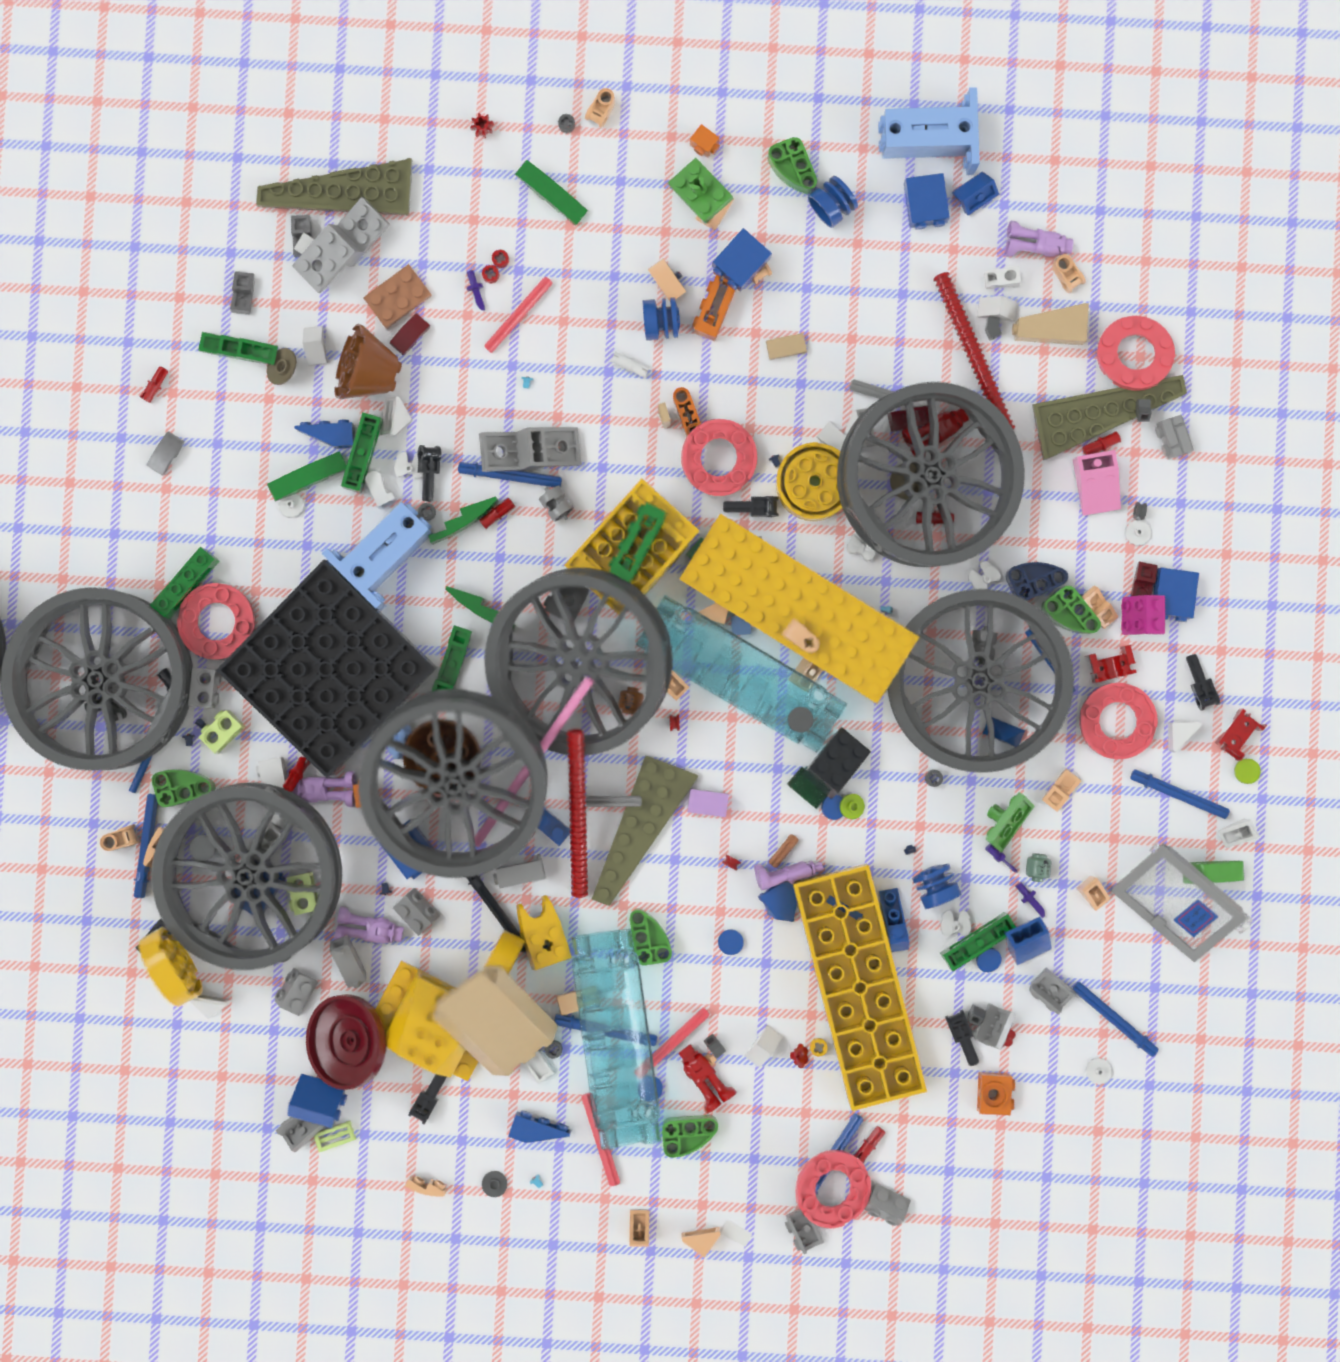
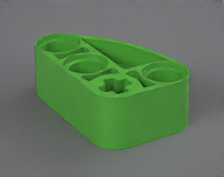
M792 137L772 145L769 148L767 159L777 177L792 189L808 195L815 191L817 177L801 139ZM791 146H794V148L798 147L797 151L791 149ZM778 152L781 154V157L775 159L771 154ZM804 163L806 168L799 169L796 164ZM805 180L812 181L813 185L811 187H807L804 185L803 182Z
M1072 586L1060 588L1041 605L1042 612L1054 624L1068 631L1092 634L1099 631L1101 627L1099 618ZM1068 591L1070 594L1068 595V598L1065 599L1063 596L1065 595V592ZM1049 602L1055 604L1056 609L1054 612L1048 610L1047 605ZM1076 605L1082 607L1081 615L1075 613L1074 608ZM1088 620L1093 621V630L1087 628L1086 623Z
M189 770L160 771L155 773L151 779L157 802L161 807H173L190 802L216 789L214 781L202 774ZM161 775L166 777L165 785H161L159 782ZM204 782L209 786L206 793L201 789V785ZM185 788H188L190 790V796L188 798H185L183 796V790ZM171 796V799L166 802L165 798Z
M1244 861L1189 862L1213 883L1244 881ZM1183 875L1184 883H1192L1187 877Z
M640 908L634 909L630 914L629 920L635 958L638 964L646 966L669 961L672 956V949L662 926L646 911ZM641 913L644 919L642 922L636 923L633 920V915ZM644 932L647 938L645 941L639 942L636 939V934ZM666 948L669 954L667 957L662 958L658 955V950ZM643 951L650 955L646 961L639 958Z
M695 1115L665 1119L662 1125L665 1155L669 1158L682 1157L703 1147L718 1131L716 1117L713 1115ZM707 1121H712L715 1126L712 1129H706L704 1124ZM688 1122H692L696 1127L694 1130L689 1131L685 1128V1125ZM668 1124H673V1127L676 1128H673V1131L670 1132L669 1128L666 1127H668ZM670 1143H675L678 1148L675 1151H669L667 1146Z

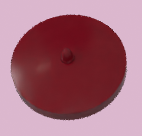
M351 994L333 996L321 1002L312 1013L306 1030V1050L310 1064L323 1082L336 1089H354L369 1083L381 1069L386 1053L385 1029L374 1007L365 999Z

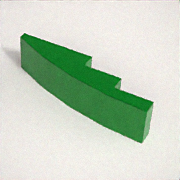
M527 159L514 174L542 200H545L558 213L564 215L573 225H577L588 210Z
M202 332L198 351L233 359L274 365L278 346L244 338Z
M339 451L296 469L268 483L267 486L276 502L309 489L312 485L328 480L331 476L344 472L347 465Z
M495 496L460 508L462 516L444 522L446 530L428 535L430 543L434 545L469 528L499 503L498 498Z
M446 586L445 590L459 603L477 616L493 623L499 611L483 606L484 598ZM515 624L513 625V632L515 631V628H516V625H515Z

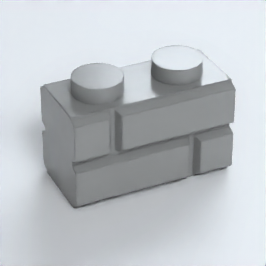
M1182 414L1156 424L1155 432L1157 437L1162 440V453L1168 457V460L1194 451Z

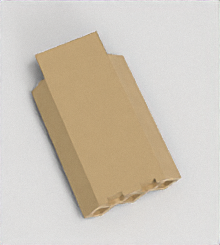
M485 966L483 972H477L439 1000L433 1015V1019L492 1075L509 1076L519 1064H525L536 1056L535 1052L543 1046L548 1047L552 1044L558 1025L502 967Z

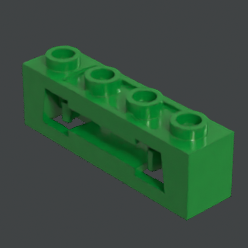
M362 412L341 483L343 489L362 494L365 478L368 474L382 427V418Z
M648 502L639 506L636 512L639 516L635 522L632 521L627 529L629 534L626 540H621L618 546L620 551L617 557L613 556L608 565L611 567L609 572L629 583H632L668 516L667 512ZM646 515H648V518L644 522V525L651 528L653 526L655 519H657V521L653 529L648 530L643 542L641 543L636 555L634 556V559L636 560L631 570H629V567L631 566L634 560L626 557L623 565L621 564L624 556L626 554H629L640 531L643 528L642 523Z
M199 547L150 606L164 618L171 619L179 610L185 597L203 582L220 560L207 549Z
M1003 912L940 952V955L949 969L954 972L1006 939L1005 933L1016 928L1009 914Z

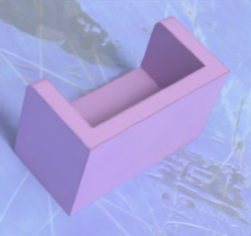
M690 789L687 812L726 817L729 794Z

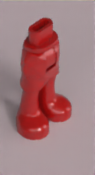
M959 408L956 411L952 410L950 412L944 411L937 415L939 423L938 443H942L953 436L963 427L964 423L969 421L963 409ZM929 422L918 429L921 438L929 434ZM905 428L901 433L906 445L909 447L913 444L908 428ZM929 438L923 441L924 447L928 446ZM912 446L910 448V451L915 457L916 453L914 447Z
M691 1044L678 1053L682 1058L681 1062L684 1066L685 1074L693 1080L706 1100L704 1109L707 1114L721 1105V1101L705 1082L706 1078L711 1082L722 1102L728 1101L737 1093L733 1087H727L721 1082L708 1060L698 1050L695 1051Z

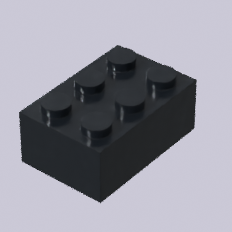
M841 727L834 733L802 775L832 799L842 790L871 751Z

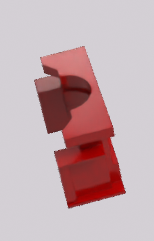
M1131 645L1120 647L1121 655L1097 660L1096 653L1086 655L1089 656L1093 672L1090 674L1095 673V679L1092 680V683L1137 673L1136 669H1130V665L1136 663Z
M1238 709L1230 727L1214 742L1217 745L1224 743L1221 750L1227 752L1236 761H1241L1244 758L1245 754L1240 749L1253 731H1263L1267 724H1259L1251 718V713L1245 715V709Z

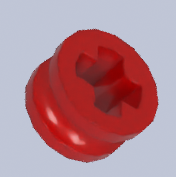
M495 250L492 254V262L497 268H504L509 263V256L505 250ZM500 254H502L503 258L506 259L505 261L502 260L501 263H498V260L495 258L499 257Z
M485 266L482 270L484 281L489 284L498 281L500 274L496 266ZM493 270L496 275L489 279L486 272Z
M670 714V731H673V729L680 731L679 714L676 716Z
M726 854V860L722 861V863L737 871V865L741 864V862Z

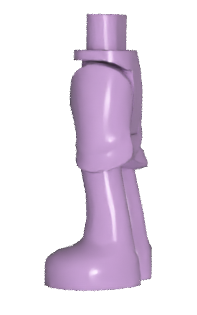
M1010 221L1008 224L1007 237L1009 239L1005 246V257H1013L1018 251L1039 253L1047 257L1072 253L1073 239L1066 238L1065 235L1042 229H1028L1022 227L1016 221ZM1015 238H1030L1036 239L1037 241L1036 243L1018 240Z
M348 771L341 778H303L298 781L292 792L310 803L339 800L344 801L347 807H355L354 790L328 791L327 787L353 788V785L357 784L354 771Z
M812 860L809 863L798 862L773 872H767L761 864L754 865L757 884L761 890L769 889L785 881L793 884L798 880L815 876L816 872L824 871L821 862L813 863Z
M341 906L337 923L366 926V930L337 925L334 940L348 935L349 938L363 939V941L374 943L401 942L404 927L396 926V923H392L389 919L383 917L358 916L350 913L348 908Z

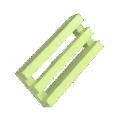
M351 1120L319 1131L314 1136L318 1151L322 1152L356 1140ZM347 1127V1130L341 1131L339 1133L319 1139L318 1137L336 1131L338 1129ZM350 1134L348 1138L321 1146L323 1142Z

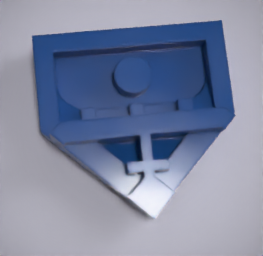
M785 881L757 896L763 902L769 916L776 920L794 922L797 900L793 884Z

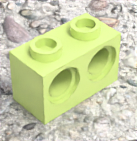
M221 710L215 715V721L211 725L207 724L200 731L202 734L198 738L214 754H219L246 727L230 710ZM227 718L232 722L229 729L224 727V721ZM213 732L218 735V740L215 743L210 740V735Z
M313 872L287 877V882L295 884L296 880L300 879L304 882V885L316 886ZM287 891L291 896V900H289L291 912L294 911L295 915L314 910L318 900L317 892ZM301 898H305L308 901L307 908L300 906Z

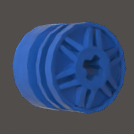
M835 175L829 178V182H824L823 187L825 191L817 188L808 196V201L814 212L830 228L835 227L842 221L841 212L849 215L851 210L854 211L858 208V202L850 188Z
M675 297L670 298L669 307H666L665 298H662L661 307L658 308L655 299L642 300L646 341L658 340L659 331H663L665 338L669 339L668 330H673V338H678L680 316Z
M949 863L929 867L912 878L914 883L923 882L916 886L917 891L924 889L927 891L920 896L924 909L934 908L962 895L957 882H947V880L954 876L953 872L944 874V872L951 869Z

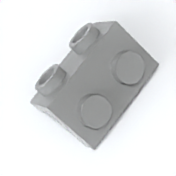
M413 888L393 907L396 913L418 936L440 917L436 909L431 906L416 888Z
M293 968L287 974L282 988L275 995L276 1004L279 1008L299 1016L316 988L318 981Z
M1045 968L1031 982L1029 988L1031 995L1035 999L1041 1000L1050 1011L1058 1015L1062 1012V1008L1076 994L1071 987L1048 968Z
M988 1003L984 1019L978 1026L974 1039L987 1046L1001 1050L1016 1014Z
M290 1117L281 1123L280 1127L276 1129V1133L282 1136L290 1150L296 1153L324 1126Z
M876 1183L864 1210L868 1211V1214L873 1217H880L886 1220V1223L889 1225L899 1226L905 1220L911 1200Z
M800 1209L786 1215L787 1222H785L788 1232H793L796 1238L793 1242L797 1251L801 1250L803 1255H805L807 1250L824 1242L817 1226L809 1221Z

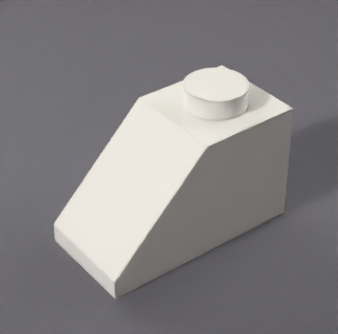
M284 757L258 761L256 773L261 778V781L265 784L283 788V784L288 777Z

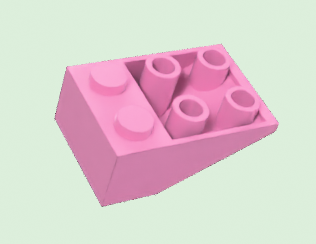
M1112 450L1074 458L1073 465L1082 516L1120 510L1119 468L1116 451Z

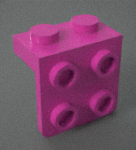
M1141 595L1122 598L1121 628L1123 635L1165 634V596Z

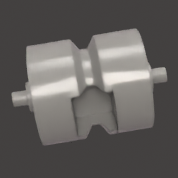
M558 485L552 489L544 488L546 492L539 498V501L544 508L549 509L548 514L553 522L564 518L565 521L569 519L567 515L574 507L569 499H564L565 493Z
M984 626L982 630H973L972 632L975 652H983L987 626ZM993 632L989 654L991 660H994L995 657L993 645L996 644L998 635ZM977 656L979 664H983L984 659L981 656Z

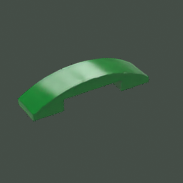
M456 625L453 626L448 641L449 644L432 691L454 689L473 631Z

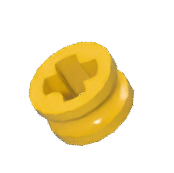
M821 1038L813 1039L810 1043L812 1054L817 1057L826 1054L828 1049L826 1042ZM815 1043L824 1044L821 1052L813 1050L815 1049Z

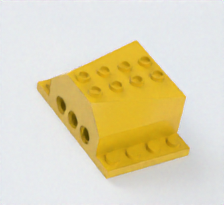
M641 478L564 566L567 569L593 568L609 572L611 567L608 565L613 556L617 557L620 551L618 546L621 540H626L629 534L627 529L632 521L635 522L639 516L636 514L639 506L648 502L667 512L668 516L631 583L646 595L680 558L689 546L690 541L700 530ZM646 515L642 523L643 528L640 531L629 554H626L621 562V564L623 565L626 557L634 560L631 566L629 567V570H631L636 560L634 559V556L636 555L648 530H652L657 521V519H655L653 526L651 528L644 525V522L647 520L648 515ZM590 589L602 600L603 592ZM611 596L606 602L618 615L624 609V605Z
M401 960L375 1008L385 1029L386 1047L398 1056L434 1074L451 1077L453 1074L468 1082L478 1061L433 1019L438 1001L456 987Z

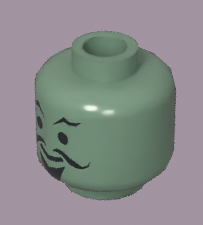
M1032 853V856L1027 858L1026 875L1032 877L1031 881L1043 882V879L1050 877L1051 859L1047 858L1046 854Z

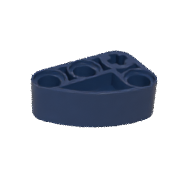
M1042 562L1019 564L1008 569L1005 574L1012 594L1026 601L1064 585L1069 577L1065 569ZM1013 570L1019 573L1020 577L1018 580H1014L1011 577ZM1056 572L1062 575L1061 582L1055 581L1054 574ZM1038 580L1044 582L1045 588L1043 590L1037 588L1036 583ZM1022 590L1027 591V593L1025 594V598L1024 595L1020 596L1019 592H1021Z

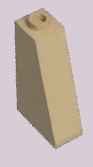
M1089 303L1018 318L1015 324L1013 323L1012 335H1015L1014 341L1083 345L1087 341Z

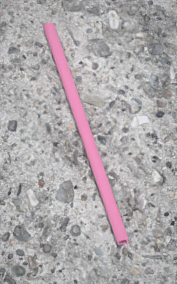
M585 677L540 742L544 753L594 683L591 678ZM525 765L507 789L508 791L516 794L530 775ZM501 799L495 809L504 812L510 802ZM491 817L487 818L475 836L476 847H480L497 820Z

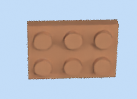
M408 264L364 296L363 299L387 330L429 299L432 294Z

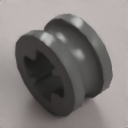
M563 114L559 117L558 126L560 131L567 134L575 129L573 116ZM564 120H569V123H572V125L565 128L562 122L565 123Z
M1137 501L1134 506L1133 518L1137 519V517H1140L1141 520H1144L1147 513V503L1140 504Z
M423 503L420 505L418 513L420 517L430 521L435 518L436 509L430 503ZM431 507L430 511H432V514H428L425 517L422 510Z
M930 770L925 775V781L929 786L937 787L942 784L943 775L938 770ZM932 773H936V777H939V781H935V784H932V780L929 779L930 775L933 776Z
M553 1040L552 1044L545 1047V1053L549 1058L556 1059L561 1055L563 1048L559 1041ZM552 1044H555V1047H559L556 1054H552L548 1050Z

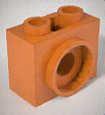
M978 1073L977 1111L979 1114L1011 1116V1110H1014L1012 1091H1015V1079L1009 1073ZM996 1089L997 1095L994 1098H989V1091Z

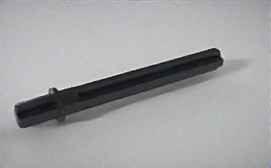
M481 875L466 877L469 881L468 885L471 884L473 889L476 890L503 929L521 938L519 931L480 878ZM524 945L520 952L526 951Z

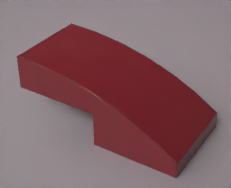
M415 313L396 333L389 344L404 356L416 345L417 340L430 329V324Z
M928 405L913 407L917 427L925 426L929 422ZM906 410L887 414L891 432L902 431L908 428Z
M1138 562L1131 596L1152 595L1158 565Z

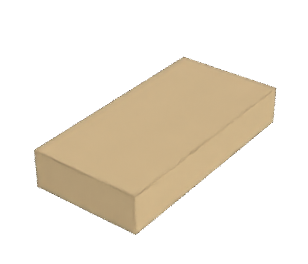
M803 333L766 340L769 360L807 353Z
M665 402L658 405V413L662 426L665 429L671 427V421Z

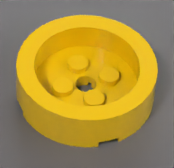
M811 442L794 448L785 456L776 475V491L781 504L790 514L805 521H822L833 517L842 509L837 487V465L840 455L838 449L831 445ZM812 476H817L820 478V484L818 486H812L810 484V478Z
M161 927L140 939L139 951L144 966L157 989L168 1002L176 1007H180L202 994V982L196 978L195 973L198 970L188 951L172 935L168 934L169 930L166 927Z
M504 930L485 966L502 967L509 974L525 940Z

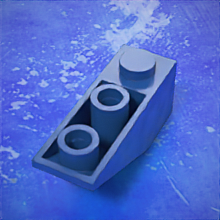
M346 419L338 420V423L319 421V424L311 425V422H300V425L294 426V429L336 449L352 448L355 439V425Z
M898 888L879 891L884 926L891 953L909 950L910 941Z
M521 1110V1112H516L508 1137L524 1143L570 1137L571 1130L565 1124L558 1123L555 1125L550 1123V1120L545 1117H539L538 1119L532 1117L530 1112Z

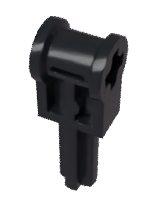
M420 445L418 447V473H423L422 501H433L434 473L440 474V460L442 456L440 446L425 447V445Z
M761 496L751 497V501H724L723 512H751V517H778L777 501L779 497Z
M1197 655L1187 656L1186 661L1195 684L1190 686L1199 710L1203 711L1205 707L1214 704L1220 705V698L1215 690L1212 679L1206 680Z
M963 1009L960 1010V1013L950 1017L948 1015L945 1016L955 1043H960L968 1065H977L979 1059L970 1039L974 1036Z
M435 1074L426 1092L423 1090L420 1092L408 1114L409 1117L413 1116L425 1125L439 1100L436 1096L445 1082L446 1076Z

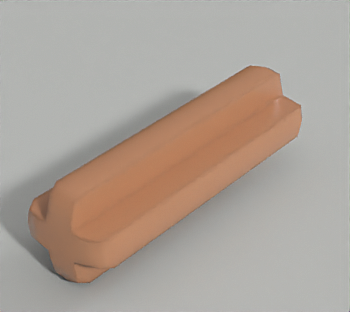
M790 834L769 860V863L774 868H777L799 839Z

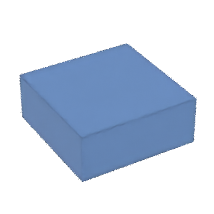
M731 616L732 635L751 634V624L738 616Z

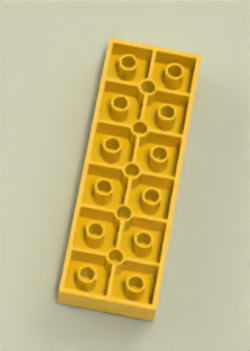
M721 513L679 578V580L876 704L879 703L919 640V636ZM793 618L817 637L820 646L816 652L808 653L782 635V632ZM814 639L806 641V648L814 646L812 643Z
M865 863L796 881L793 883V888L851 1110L855 1111L927 1092L869 865ZM829 896L835 898L836 904L834 906L826 902ZM838 907H844V908H845V913L842 912L841 910L837 909V908H838ZM856 910L863 914V916L856 920L848 915L849 912Z

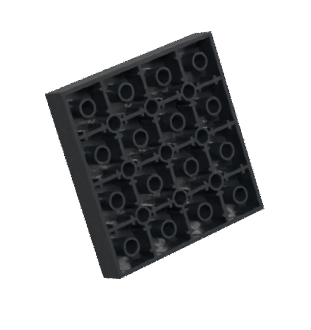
M323 559L216 671L328 779L376 732L386 717L402 705L438 667L381 611L376 609L328 560Z

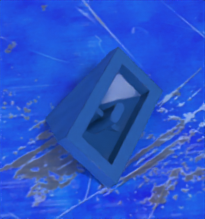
M992 717L994 739L1013 747L1018 746L1025 730ZM986 723L982 734L988 736V727Z

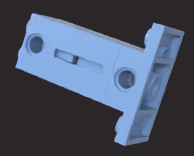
M970 87L967 94H964V101H961V107L885 109L883 116H880V122H878V133H882L881 140H879V152H882V159L965 156L963 157V169H966V175H974L980 164L977 87Z
M401 502L345 558L335 549L331 551L326 548L321 554L376 609L382 611L387 606L384 603L386 599L375 590L429 538L428 535L433 534L430 531L432 526L423 517L418 519L416 516L419 513L409 503L404 505ZM414 521V525L411 528H407L408 523ZM364 569L363 576L359 577V571Z

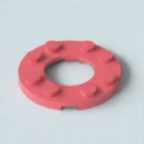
M1127 316L1116 320L1105 329L1097 346V361L1102 373L1112 380L1113 384L1127 390L1140 391L1156 386L1168 375L1175 359V347L1168 331L1155 320L1143 316ZM1133 335L1146 338L1154 347L1155 356L1153 362L1148 367L1139 370L1130 369L1123 365L1118 357L1117 350L1118 345L1124 338Z
M727 419L705 421L696 426L685 439L681 452L683 472L688 481L703 493L713 496L733 494L742 489L755 472L757 465L755 442L743 426ZM718 438L726 439L732 443L737 455L736 464L733 469L722 476L709 474L701 463V453L704 446L711 440Z
M209 583L199 586L185 597L180 606L177 628L185 646L196 655L212 660L227 659L254 631L255 614L250 601L238 589L226 584ZM212 603L227 605L235 617L232 633L221 640L206 638L198 626V617L201 611Z
M1110 683L1094 690L1084 701L1079 717L1080 730L1085 742L1097 754L1110 759H1128L1143 752L1152 742L1158 724L1157 712L1149 696L1140 688L1126 683ZM1114 702H1121L1130 706L1137 719L1133 733L1121 740L1111 739L1106 736L1101 730L1099 723L1103 709Z
M842 1150L824 1151L811 1158L799 1173L795 1187L798 1207L804 1216L817 1226L824 1228L845 1226V1223L858 1218L867 1206L871 1194V1179L865 1165L853 1154ZM832 1170H838L845 1173L849 1178V1194L839 1205L833 1207L825 1206L816 1198V1183L822 1175Z

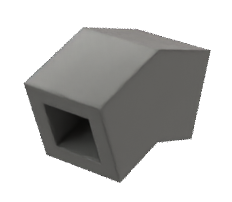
M991 316L987 318L985 332L989 341L1002 335L999 328L1001 319Z
M1138 399L1136 401L1137 422H1150L1152 414L1151 399Z
M972 1004L968 1012V1022L979 1026L984 1019L985 1010Z
M711 1034L704 1040V1043L716 1059L726 1052V1049L714 1034Z

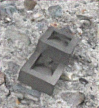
M310 215L291 216L294 257L301 256V253L294 250V247L302 234L305 233L313 238Z
M235 271L232 284L231 313L250 315L254 291V273Z
M168 431L157 445L146 466L160 475H165L172 460L178 456L185 441Z

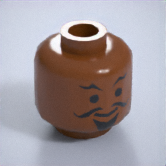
M627 687V690L620 692L618 706L622 713L633 715L638 710L644 700L643 693L638 692L639 688Z

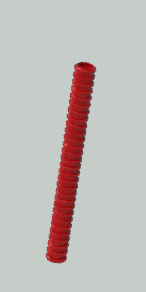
M949 272L940 273L934 277L933 281L936 282V287H939L938 292H941L940 297L944 299L942 302L946 304L945 309H948L947 313L951 315L949 318L953 320L952 325H955L954 329L958 331L957 336H960L959 341H962L961 346L965 348L964 352H967L966 357L970 359L968 362L972 364L973 374H976L975 378L979 380L980 390H983V396H986V399L1001 411L1014 430L1013 420L1009 418L1011 415L1007 413L1009 410L1005 408L1006 403H1003L1004 399L1000 397L1001 392H998L999 387H996V381H993L994 376H991L992 371L988 369L990 366L986 364L987 359H984L985 355L981 353L983 350L979 348L980 343H977L978 339L974 337L975 332H972L973 327H970L971 322L967 320L968 316H965L966 311L962 309L964 306L960 304L959 294H956L957 290L953 288L952 278L949 277Z
M581 729L567 731L569 736L567 737L569 742L567 744V752L569 753L568 759H570L568 760V765H570L568 766V782H570L568 784L570 788L568 793L570 794L569 811H571L569 813L571 817L569 819V827L571 828L570 850L572 851L570 852V861L572 862L570 865L572 868L571 895L575 898L588 896V874H586L588 873V858L586 857L588 855L586 851L587 824L585 823L587 821L585 817L587 815L585 812L586 784L584 783L586 781L584 777L586 772L584 771L585 754H583L585 753L583 748L585 746L583 742L585 740L583 736L585 732Z

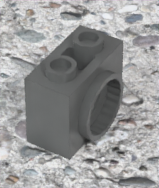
M582 587L560 588L559 591L564 599L567 596L574 598L573 605L568 607L575 621L590 590ZM548 595L543 604L546 606L545 611L563 620L553 595Z

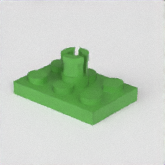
M696 157L668 182L671 189L704 224L734 199L727 189Z
M1020 792L1011 798L1006 810L994 804L989 809L987 816L997 823L988 830L985 839L999 852H1003L1035 806Z

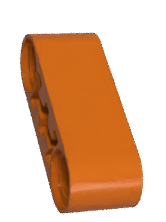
M679 387L673 393V402L687 437L690 430L701 424L690 392L684 387ZM679 393H684L687 399L680 402L676 399V396ZM686 406H687V410H688L689 414H692V415H691L692 424H690V425H689L688 417H683V416H685V409H684V407H686Z

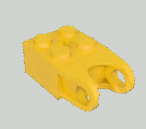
M547 895L541 897L542 912L536 918L530 917L522 904L516 905L520 935L525 940L524 947L532 970H539L572 958L560 919ZM545 940L550 944L548 949L542 947L545 944Z

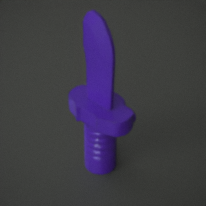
M474 270L468 271L466 273L470 285L466 287L467 291H473L477 307L485 311V305L479 290L483 288V284L477 283Z
M991 844L986 846L985 850L993 856L995 861L1004 862L1013 872L1018 873L1016 868L1005 860L1006 856L1003 852L1000 853Z
M1022 882L1017 883L1015 887L1024 896L1021 899L1023 904L1028 901L1036 912L1044 918V908L1033 897L1036 892L1034 890L1029 892Z

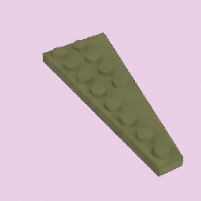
M412 158L400 161L393 160L379 165L372 164L363 168H351L330 172L326 175H314L310 178H298L283 183L277 182L257 186L256 205L257 207L349 212L361 197H365L380 214L409 216L413 160Z
M1184 376L1164 378L1156 386L1146 390L1133 391L1118 387L1033 404L1032 408L1043 460L1056 456L1137 418L1136 401L1138 399H1151V410H1154L1187 394Z
M645 755L630 795L641 796L642 805L626 807L592 900L608 906L611 905L697 780V774Z

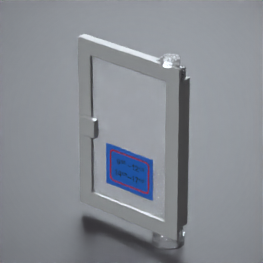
M1156 842L1149 850L1151 854L1111 889V892L1193 962H1196L1234 929L1239 933H1243L1253 921L1239 904L1171 846L1168 847L1164 843L1160 845Z

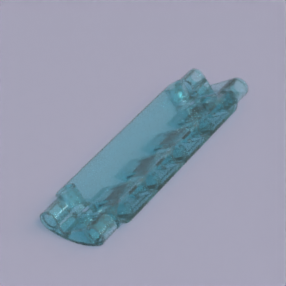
M664 595L657 610L669 633L673 654L672 670L789 740L799 744L803 737H805L802 745L818 753L848 703L829 693L820 684L696 610L685 607ZM686 612L690 615L691 619L684 621L681 619V614ZM677 624L684 627L683 630L678 629L676 627ZM643 631L636 645L648 652V639ZM815 691H819L822 693V700H816L814 698ZM811 703L816 707L814 709L810 708L808 704ZM796 707H805L813 715V725L806 732H795L788 725V715Z
M632 929L610 930L573 936L574 955L580 956L572 959V969L593 1120L596 1128L600 1129L601 1149L610 1150L639 1142L643 1144L661 1142L658 1123L660 1117L659 1100L640 964L634 949ZM629 955V962L626 964L625 957ZM614 956H615L616 964H615V963H612V957H614ZM650 1109L651 1113L649 1117H646V1113ZM633 1110H636L637 1117L633 1116Z

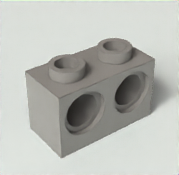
M192 667L188 706L215 708L218 705L220 696L217 690L218 686L221 685L222 676L216 670ZM208 673L211 676V680L208 684H205L203 677ZM206 692L209 699L206 703H203L201 695Z

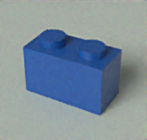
M544 807L538 829L560 846L570 835L571 828Z

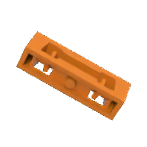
M717 275L714 281L710 280L706 290L709 292L707 299H702L699 307L702 311L700 316H695L692 327H695V334L715 341L736 291L727 284L728 280L723 278L722 284L728 286L717 312L716 318L718 319L715 327L712 326L715 316L709 313L721 284V277ZM706 314H708L707 321L705 322L704 319Z

